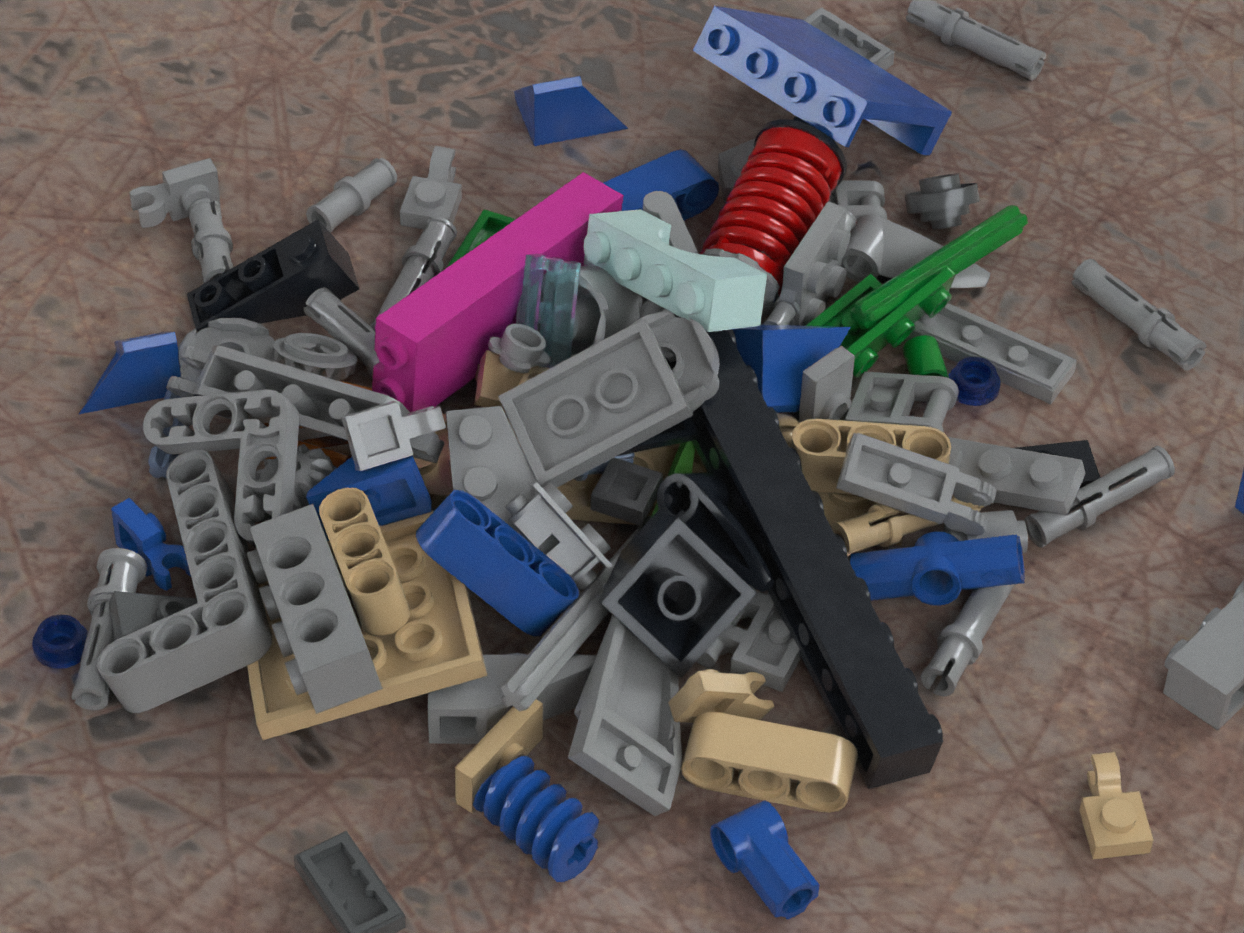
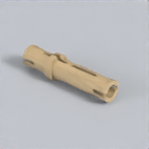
M952 495L951 501L970 507L972 510H978L979 512L981 511L980 508L984 507L957 500ZM878 503L871 506L868 513L842 522L837 521L832 524L831 528L834 534L837 533L842 537L847 549V556H850L852 553L878 544L882 547L895 545L900 542L902 536L936 526L938 523Z

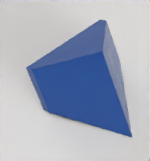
M581 76L532 84L514 91L516 103L534 146L629 129L582 85Z
M760 325L732 330L735 334L737 349L745 364L753 368L758 381V389L767 406L773 407L776 413L799 412L803 371L837 347L839 348L851 327Z
M160 332L114 341L116 353L79 414L164 398L165 393L168 391L166 386L170 377H181L175 332Z

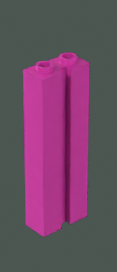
M582 172L376 317L374 351H376L380 362L373 366L372 391L392 397L401 402L409 412H413L426 407L437 406L475 378L481 357L486 350L491 351L488 348L490 338H502L506 327L516 324L518 303L526 286L534 279H539L548 271L586 266L584 265V240L588 230L589 214L622 211L624 195Z

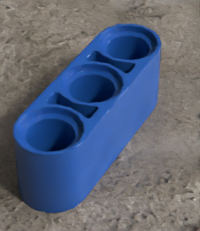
M681 149L670 152L603 183L624 195L622 211L643 210V199L648 193L653 191L667 192L673 197L683 221L708 209L714 203L720 189L719 183L686 150Z
M461 490L451 492L416 530L417 541L429 557L528 635L534 637L541 636L579 597L576 583L564 569L469 493Z

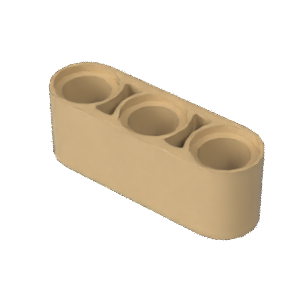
M807 419L800 422L794 428L791 438V448H794L799 455L802 473L811 490L824 493L851 494L837 489L836 486L849 441L854 433H860L949 464L951 443L946 434L936 428L926 426Z
M357 488L336 490L322 500L319 506V515L360 625L365 632L371 635L383 636L392 634L401 629L410 617V607L392 557L367 495Z
M706 712L698 715L693 722L681 771L688 782L703 789L830 813L841 810L848 801L858 753L856 747L850 741L834 734L726 713Z

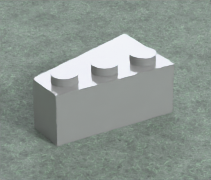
M502 406L446 411L453 491L461 490L469 493L528 540L518 527L509 521L512 514L505 506L521 492L530 499L536 492L528 483L531 480H537ZM551 534L537 548L546 554L559 541Z

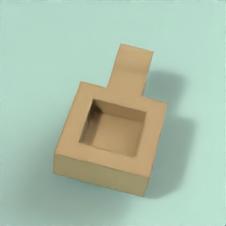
M714 669L698 671L690 676L687 683L668 702L674 722L693 723L698 715L706 712H720L761 720L774 707L772 700H761L754 695L766 682L764 675L756 672H748L746 674L720 673Z
M1115 752L1092 754L1091 761L1094 771L1087 772V779L1093 796L1082 797L1079 810L1092 858L1102 859L1150 853L1154 840L1140 791L1122 793L1120 767Z

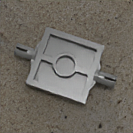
M829 201L826 203L784 266L783 286L780 297L776 300L774 310L763 325L806 326L825 311V305L830 296L836 298L840 294L847 275V270L841 267L842 258L850 242V231L856 225L854 223L856 222L855 216L847 211V208Z

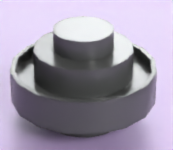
M959 173L919 180L921 191L905 195L907 214L919 213L921 221H931L932 230L962 225L961 216L970 213L969 204L980 201L977 183L960 184Z

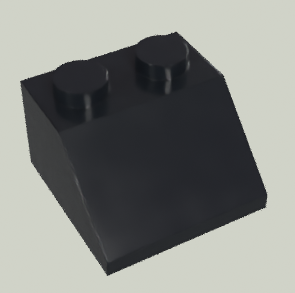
M658 510L621 551L598 602L670 670L682 678L757 593L678 517Z

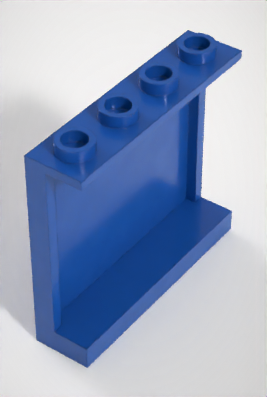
M714 6L693 49L694 52L809 125L819 129L844 147L850 146L862 120L865 119L919 154L930 155L952 114V111L804 20Z

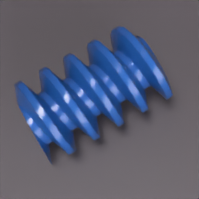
M520 756L508 765L501 767L482 783L475 795L472 806L477 811L484 812V816L491 824L500 826V831L509 840H516V845L525 854L532 855V859L538 866L548 869L550 876L556 882H566L584 871L593 859L598 848V841L595 839L594 834L598 828L599 819L592 812L581 815L583 805L578 799L569 798L565 801L567 793L565 788L560 784L549 786L551 777L544 770L534 771L535 763L528 756Z

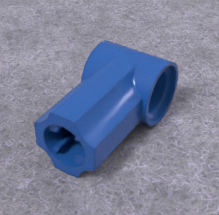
M766 800L761 801L711 825V841L722 864L732 873L739 871L743 873L775 918L782 916L788 920L804 912L811 901L818 897L819 883L789 845L786 827L781 816L771 803Z

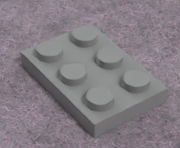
M644 318L498 396L535 478L542 488L550 481L556 487H559L693 416L650 326Z

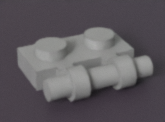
M750 586L757 594L702 654L697 662L702 666L712 667L720 655L729 652L734 654L731 658L730 673L746 674L748 672H756L762 674L766 680L763 685L783 692L801 659L799 654L800 648L794 638H791L790 631L782 620L769 592L766 595ZM753 618L748 630L736 627L740 619Z

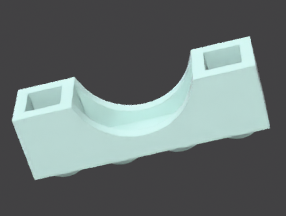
M641 209L589 214L588 230L584 240V265H595L603 268L620 285L689 321V318L695 320L707 332L760 326L767 280L766 273L735 257L701 255L670 246L671 225Z

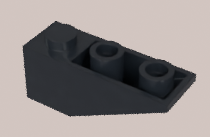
M318 219L187 293L195 328L199 332L202 329L208 328L209 321L219 318H243L261 324L307 316L304 312V307L308 305L305 303L316 290L326 287L341 300L360 288L349 253Z

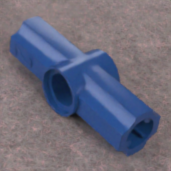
M934 531L918 538L914 547L854 553L850 556V564L857 578H862L868 586L871 601L915 596L923 603L941 606L957 599L961 590L1025 583L1023 550L1020 536H1017V534L959 541L951 534Z

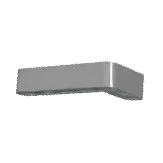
M205 450L187 451L180 454L170 463L166 471V478L198 603L115 640L107 645L97 659V668L123 708L130 713L148 711L250 665L262 658L272 644V634L263 600L247 556V552H249L246 540L235 529L234 494L211 455Z

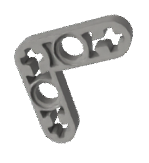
M264 389L173 398L157 402L146 413L143 422V431L146 438L167 454L177 455L196 450L209 452L240 449L234 523L238 534L250 544L256 547L249 527L254 526L255 522L262 521L265 511L272 516V519L293 511L299 413L295 405L283 394L276 390ZM273 408H276L280 414L270 419L269 427L258 420L271 417ZM223 410H231L232 420L229 427L220 434H211L209 426L214 415ZM247 412L255 419H248ZM173 418L184 424L183 426L170 428L169 436L163 433L164 428L172 426ZM193 425L194 431L191 430L188 426ZM271 456L277 457L279 465L275 475L268 481L257 482L255 473L260 462ZM256 495L263 496V502Z

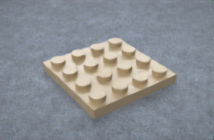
M434 511L379 526L410 607V617L407 623L392 634L383 636L371 635L361 627L330 542L327 541L383 689L316 714L308 692L296 695L285 662L295 659V656L292 654L283 657L272 628L273 624L281 622L282 619L279 617L270 620L264 605L272 634V644L262 658L247 665L256 725L262 740L488 676L467 586L423 551L416 538V530ZM269 582L261 583L258 586L262 588L269 585Z

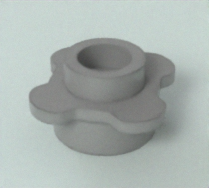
M523 324L507 326L502 338L491 337L488 342V348L492 352L500 354V362L506 368L515 372L528 373L530 368L535 366L547 367L550 362V356L543 351L546 346L544 337L535 329Z

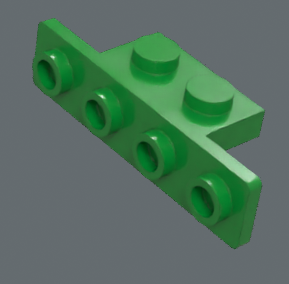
M947 267L872 329L864 330L860 328L857 321L852 320L850 312L855 308L857 300L882 285L872 274H869L806 326L851 327L840 346H843L855 356L853 375L858 378L874 365L879 357L877 353L888 344L893 348L899 346L913 332L916 327L914 323L924 314H927L930 318L934 317L949 303L952 298L949 290L956 274Z

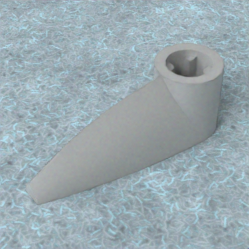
M863 215L858 218L855 227L850 232V242L842 258L841 267L847 270V277L861 282L869 274H872L875 278L878 275L894 278L943 246L880 216ZM974 263L956 274L950 288L986 287L991 273Z

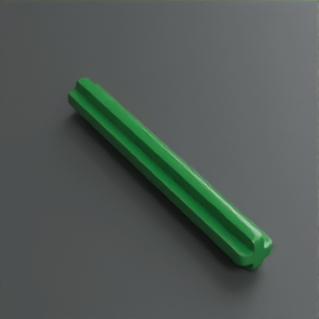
M1010 205L857 300L855 308L850 312L852 320L857 321L861 329H872L947 267L955 274H958L1021 234L1023 227L1028 223L1027 215L1020 213L1018 206Z

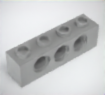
M314 505L305 506L249 527L257 549L247 552V556L258 585L269 582V585L259 588L270 620L279 617L282 619L281 622L273 624L272 628L283 657L292 654L295 656V659L285 662L296 695L308 692L317 714L383 689Z

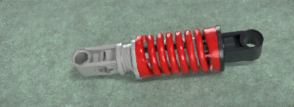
M797 116L793 120L780 119L770 121L760 128L754 141V149L749 154L740 176L734 183L733 190L728 195L726 203L720 210L718 219L711 227L710 235L705 239L702 251L699 253L708 256L735 257L767 274L761 320L772 313L775 308L774 304L780 297L783 286L784 266L826 203L830 200L831 192L842 182L847 170L845 156L834 140Z

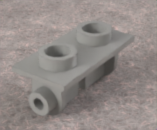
M531 480L528 484L536 493L528 499L521 492L505 506L512 514L509 521L512 524L514 523L535 547H538L553 534L559 542L545 555L564 569L582 591L598 576L591 569L598 562L607 569L613 566L604 556L611 547L589 523L581 530L566 514L573 505L551 481L542 488L537 481Z

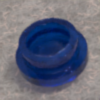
M964 358L949 373V378L958 386L959 394L957 401L963 404L982 406L991 403L999 395L1000 377L995 366L984 358Z
M51 616L39 625L33 637L34 655L41 664L50 668L63 669L72 667L81 662L88 631L72 616Z

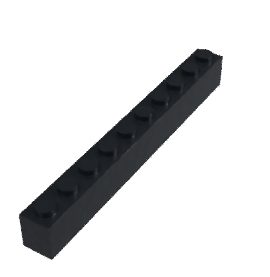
M733 330L707 332L718 351L720 366L717 376L720 383L716 394L710 399L705 400L699 408L692 412L693 416L691 418L699 433L697 439L692 441L707 472L716 474L726 484L729 493L727 508L746 530L763 557L774 580V585L767 591L790 631L791 638H794L800 648L799 654L839 733L856 747L858 753L856 766L867 788L872 789L930 773L943 744V733L938 719L933 714L928 713L919 696L915 675L909 668L904 667L894 648V639L889 626L878 618L871 604L870 592L866 582L860 577L857 578L847 559L845 543L839 534H834L826 519L822 499L817 491L811 490L805 479L799 455L794 448H789L780 431L777 413L773 407L767 406L758 389V381L753 368L745 364L737 349ZM666 358L672 370L676 365V361L669 362V360Z

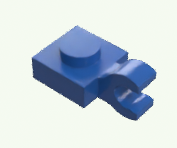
M131 498L111 508L116 545L119 548L131 550L145 559L147 563L146 577L153 575L156 585L166 591L172 588L169 568H182L191 577L184 546L163 543L166 541V534L154 514L150 512L145 514Z

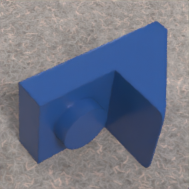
M413 456L363 471L356 470L353 457H351L307 491L306 496L309 505L313 504L327 541L329 539L319 515V506L325 497L336 490L343 488L362 490L369 499L379 526L429 513L432 506V499Z

